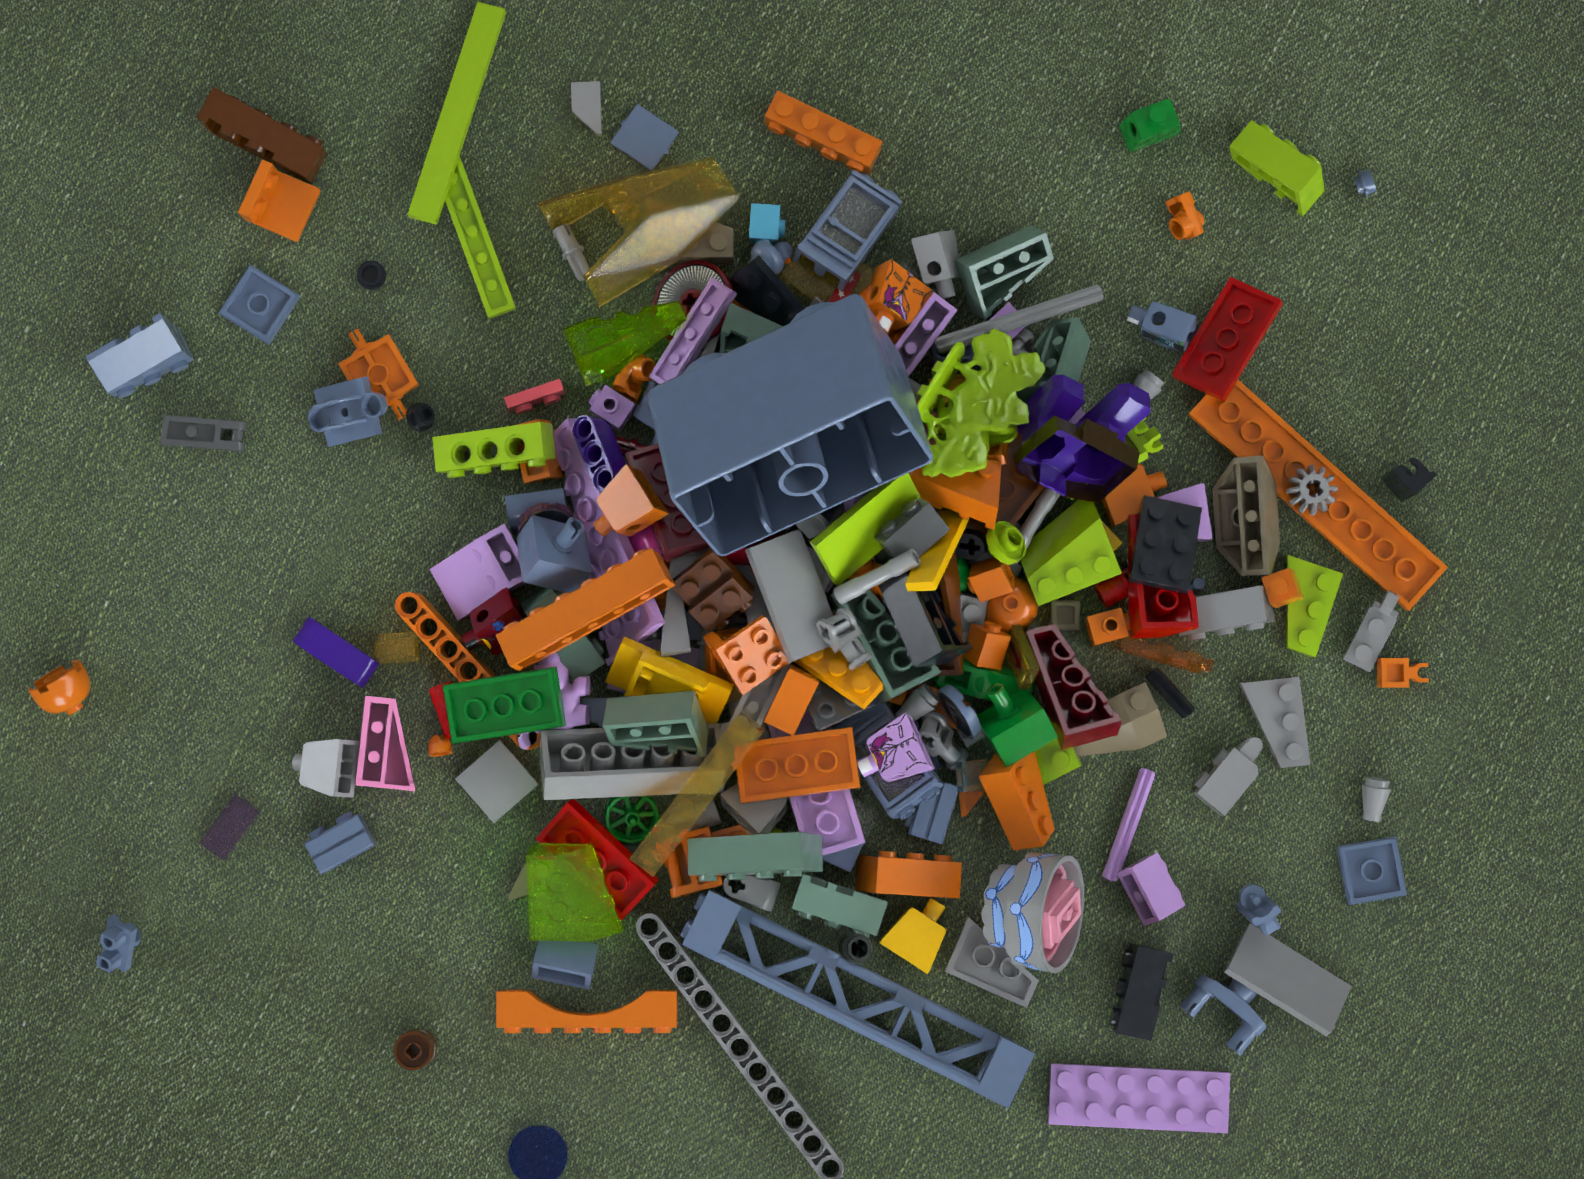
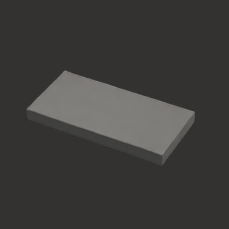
M801 530L792 531L746 549L745 552L788 663L830 647L820 637L816 624L821 619L827 620L833 614Z
M1251 923L1245 927L1224 971L1225 974L1326 1037L1332 1032L1352 987L1270 935L1265 936L1258 927Z

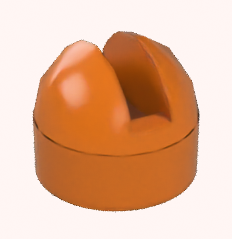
M438 734L433 735L428 742L429 756L440 757L452 754L450 739H446L444 734L440 736Z

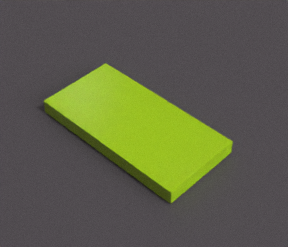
M909 473L871 490L810 541L830 579L837 586L883 549L875 538L880 533L881 526L887 521L897 518L908 502L917 500L919 497L921 498Z

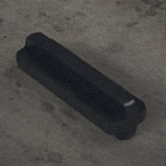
M1154 668L1147 674L1146 679L1181 718L1188 717L1194 711V706L1159 668Z

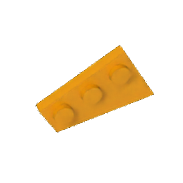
M827 647L794 661L863 710L883 690V683L867 662L855 670H850L848 667L849 662L841 650L834 653L831 647Z

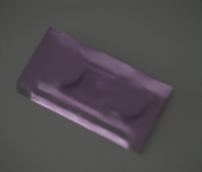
M235 794L200 841V844L222 860H226L261 811Z

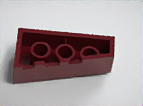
M1055 624L1026 631L1023 649L1033 676L1036 678V684L1051 724L1058 735L1057 740L1061 750L1118 735L1122 719L1117 712H1113L1107 703L1108 699L1090 679L1091 675L1085 667L1080 665L1074 651Z

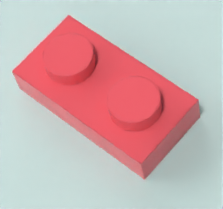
M557 379L506 396L504 399L510 413L515 411L516 414H523L533 410L532 405L541 402L544 405L556 403L561 400L560 396L566 393L561 380Z

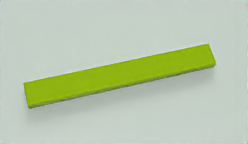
M481 2L476 4L408 211L409 218L438 224L504 22L505 8Z

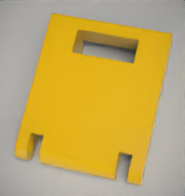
M644 650L624 696L695 691L700 703L709 680L698 673ZM640 673L641 677L650 680L648 686L637 681Z

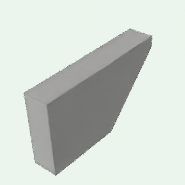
M600 81L571 82L572 113L586 124L594 134L601 137Z

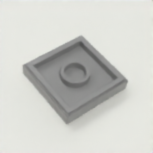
M501 740L496 742L455 778L493 823H496L539 785Z

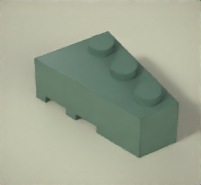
M730 303L721 329L720 353H728L783 326Z
M1078 317L1051 320L1034 344V351L1040 356V362L1045 365V373L1034 386L1026 387L1016 392L1017 398L1022 400V402L1030 398L1053 375L1064 374L1079 382L1091 339Z
M695 691L607 698L603 728L610 745L649 750L650 745L668 748L667 753L677 754V749L696 751V756L705 757L709 729Z

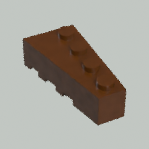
M215 87L212 88L197 116V119L209 133L272 163L312 184L328 154L323 146H321L323 142L309 134L304 137L297 133V129L284 121L279 123L271 119L268 113L258 108L253 109L237 97L229 96Z

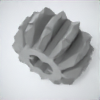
M1309 465L1306 472L1304 469L1299 468L1296 470L1297 477L1291 476L1288 479V482L1295 487L1286 489V494H1295V498L1291 499L1289 503L1290 505H1295L1299 502V513H1303L1308 507L1309 514L1313 516L1316 515L1317 508L1321 512H1325L1328 510L1326 503L1333 504L1336 501L1329 493L1338 491V487L1329 486V482L1334 480L1333 475H1329L1326 478L1323 477L1326 468L1321 467L1316 473L1314 465ZM1311 484L1315 485L1314 491L1317 492L1313 496L1308 495L1310 490L1307 487Z

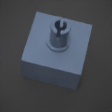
M532 515L516 537L522 582L564 593H571L579 589L580 585L592 574L585 527L577 518L574 521V518L571 517L565 524Z

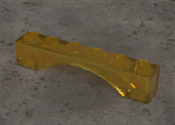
M741 711L629 859L654 877L765 729Z

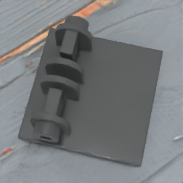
M817 678L819 684L807 710L813 718L811 723L817 732L819 730L826 731V728L833 724H841L842 720L845 719L847 721L851 716L859 712L864 713L866 709L874 706V704L871 702L863 710Z

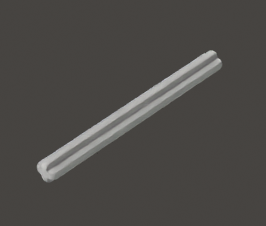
M1094 285L937 337L935 345L938 352L942 354L950 351L958 341H962L964 346L972 344L975 336L989 334L994 328L1006 333L1099 302L1103 299V292L1099 285Z

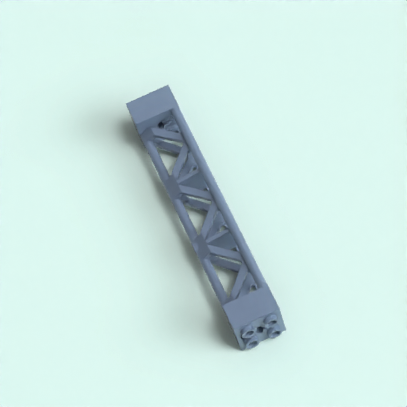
M710 889L707 894L704 892L700 894L693 908L698 913L694 921L691 919L687 920L680 934L681 937L685 938L683 946L1009 1109L1035 1055L1030 1048L1000 1033H995L860 964L848 961L844 956L742 906V904L713 889ZM736 918L751 962L721 948ZM751 923L809 953L765 967L749 924ZM817 963L804 989L779 977L781 974ZM823 965L836 999V1005L811 993ZM836 966L893 994L894 997L853 1010L849 1009L835 970ZM902 1007L889 1032L865 1020L869 1017ZM909 1010L922 1043L921 1048L897 1036ZM922 1010L980 1039L939 1053L935 1052ZM989 1050L977 1076L952 1064L955 1061Z

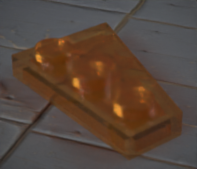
M1129 634L1128 639H1120L1117 651L1201 675L1211 672L1214 660L1203 658L1202 654L1192 651H1186L1185 653L1175 651V647L1157 642V646L1145 643V638H1131V634Z

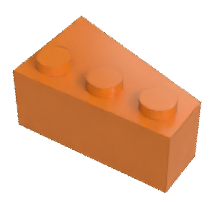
M987 460L986 468L975 472H965L961 476L952 478L942 473L936 477L923 476L922 467L909 473L921 498L930 503L932 507L940 510L945 507L958 512L959 517L968 520L971 517L986 523V528L994 530L999 507L1002 461Z
M1035 751L1008 767L1003 764L995 753L980 773L979 778L1013 851L1044 847L1055 829Z
M878 851V856L858 855L855 890L880 894L960 899L962 862H952V856L936 854H934V860H925L924 854L906 853V858H897L896 852Z

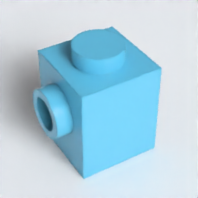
M751 203L749 244H756L761 240H769L770 245L777 244L779 237L784 238L785 220H780V205Z

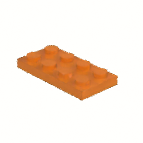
M852 727L733 744L741 804L861 788Z

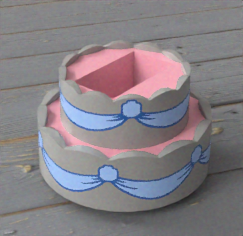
M1030 852L1025 855V859L1020 861L1018 865L999 864L998 869L994 870L990 875V884L984 892L985 905L981 913L984 923L983 934L988 940V944L1005 948L1007 954L1011 957V962L1016 966L1050 973L1061 972L1067 966L1074 953L1083 919L1084 882L1078 861L1070 855Z

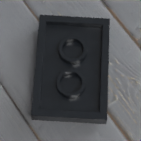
M1146 495L1143 496L1128 582L1184 594L1189 592L1202 512L1201 507Z

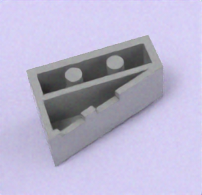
M1261 585L1195 597L1199 628L1179 633V636H1188V641L1205 639V633L1217 631V636L1234 634V628L1246 627L1247 631L1263 629L1265 623L1276 622L1273 606H1270L1265 588Z

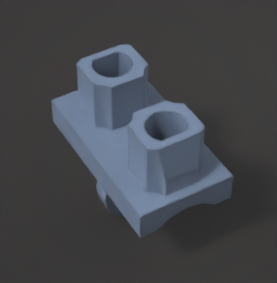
M1251 883L1245 885L1239 892V902L1235 903L1238 911L1255 927L1259 926L1265 936L1280 929L1281 926L1276 918V915L1281 913L1278 905L1265 894V891L1259 885Z
M115 914L108 917L106 931L101 933L100 937L103 950L97 956L96 965L108 973H111L116 968L123 972L131 968L134 947L141 941V932L133 923L125 924Z

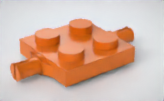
M359 329L354 330L359 341L354 333L350 332L348 336L357 349L350 357L338 363L345 377L349 381L368 376L372 392L382 393L386 398L387 406H391L398 420L403 419L398 408H400L405 417L407 410L401 399L406 393L420 385L391 336L387 334L375 342L367 343Z

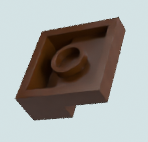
M712 548L673 578L675 586L672 589L690 606L688 612L708 632L715 627L718 630H722L731 621L730 616L738 610L740 613H744L753 604L752 599L755 586L725 556L717 555Z

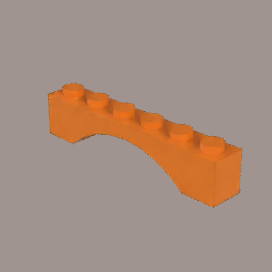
M499 989L496 991V1028H504V1033H522V1028H534L533 1033H551L552 1028H563V1033H581V1028H593V1033H611V1028H623V1033H641V1028H653V1033H671V1028H677L678 989H648L637 999L622 1007L598 1013L571 1012L555 1007L540 999L529 989Z

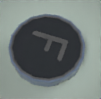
M949 684L937 690L940 704L956 728L969 739L976 737L981 732V724L973 708L967 707L962 701L964 696L954 686Z

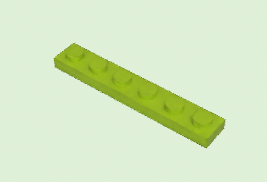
M459 156L445 202L489 319L516 310V306L461 157Z

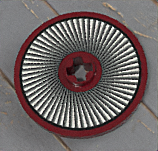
M688 261L672 269L663 278L654 296L653 317L658 330L667 340L671 341L691 310L689 304L694 302V298L696 300L699 298L711 277L733 290L729 278L719 267L706 261ZM727 311L723 315L722 319L716 326L715 330L713 331L707 342L712 340L721 332Z

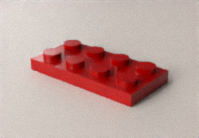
M1230 277L1172 372L1173 378L1225 402L1283 306L1282 300Z
M570 799L536 838L547 851L621 921L659 881L645 865L575 799Z

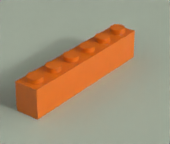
M653 548L639 550L633 554L632 559L623 564L612 565L606 570L607 573L598 578H590L584 581L579 589L557 596L554 600L555 602L547 607L536 608L529 613V617L522 621L507 624L503 631L496 635V638L509 666L521 672L674 587L675 583L662 556Z

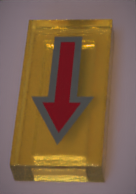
M1012 625L1008 632L1011 639L1006 655L1019 688L1030 689L1040 668L1022 625Z

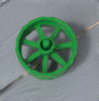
M652 795L637 796L640 798L635 804L629 801V796L608 797L604 807V816L609 832L621 842L635 843L651 836L659 820L658 809ZM624 798L625 805L623 808L614 805L617 801ZM645 800H647L653 808L647 810H639V808L642 806ZM610 810L622 814V816L610 822ZM652 816V819L646 826L640 820V817ZM623 822L627 824L625 832L615 827ZM638 825L641 828L639 831L631 832L633 826Z

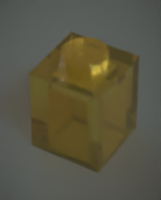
M414 631L378 634L379 641L374 642L375 658L380 659V664L420 663L419 638Z

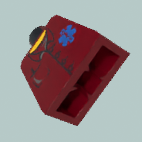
M506 587L470 612L469 616L473 629L462 634L461 637L469 651L484 644L492 655H499L503 651L496 635L502 632L507 624L515 621L520 622L528 616L525 614L519 601Z

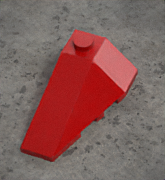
M1139 514L1128 515V581ZM1128 582V611L1131 638H1161L1199 628L1196 598L1192 589L1187 594Z

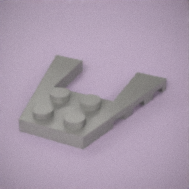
M711 547L671 559L669 573L672 579L710 550ZM734 565L755 586L752 599L753 604L745 611L747 624L764 615L777 635L750 566ZM670 588L667 590L661 657L691 652L684 602Z

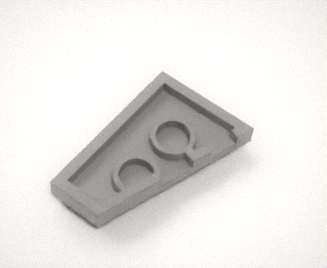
M1291 677L1239 683L1242 692L1245 693L1251 706L1252 713L1264 733V738L1278 767L1310 765L1300 678Z
M967 917L944 972L1027 1008L1039 980L1024 967L1014 965L1006 950L989 945L983 930L972 919Z

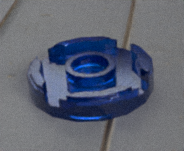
M531 1125L521 1130L512 1140L508 1151L509 1165L513 1174L519 1179H557L566 1167L568 1146L563 1136L554 1128L546 1125Z

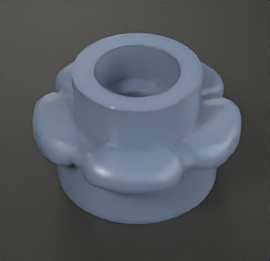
M1361 169L1358 170L1359 176L1354 177L1358 193L1365 192V196L1369 197L1368 194L1377 192L1370 169L1361 172Z

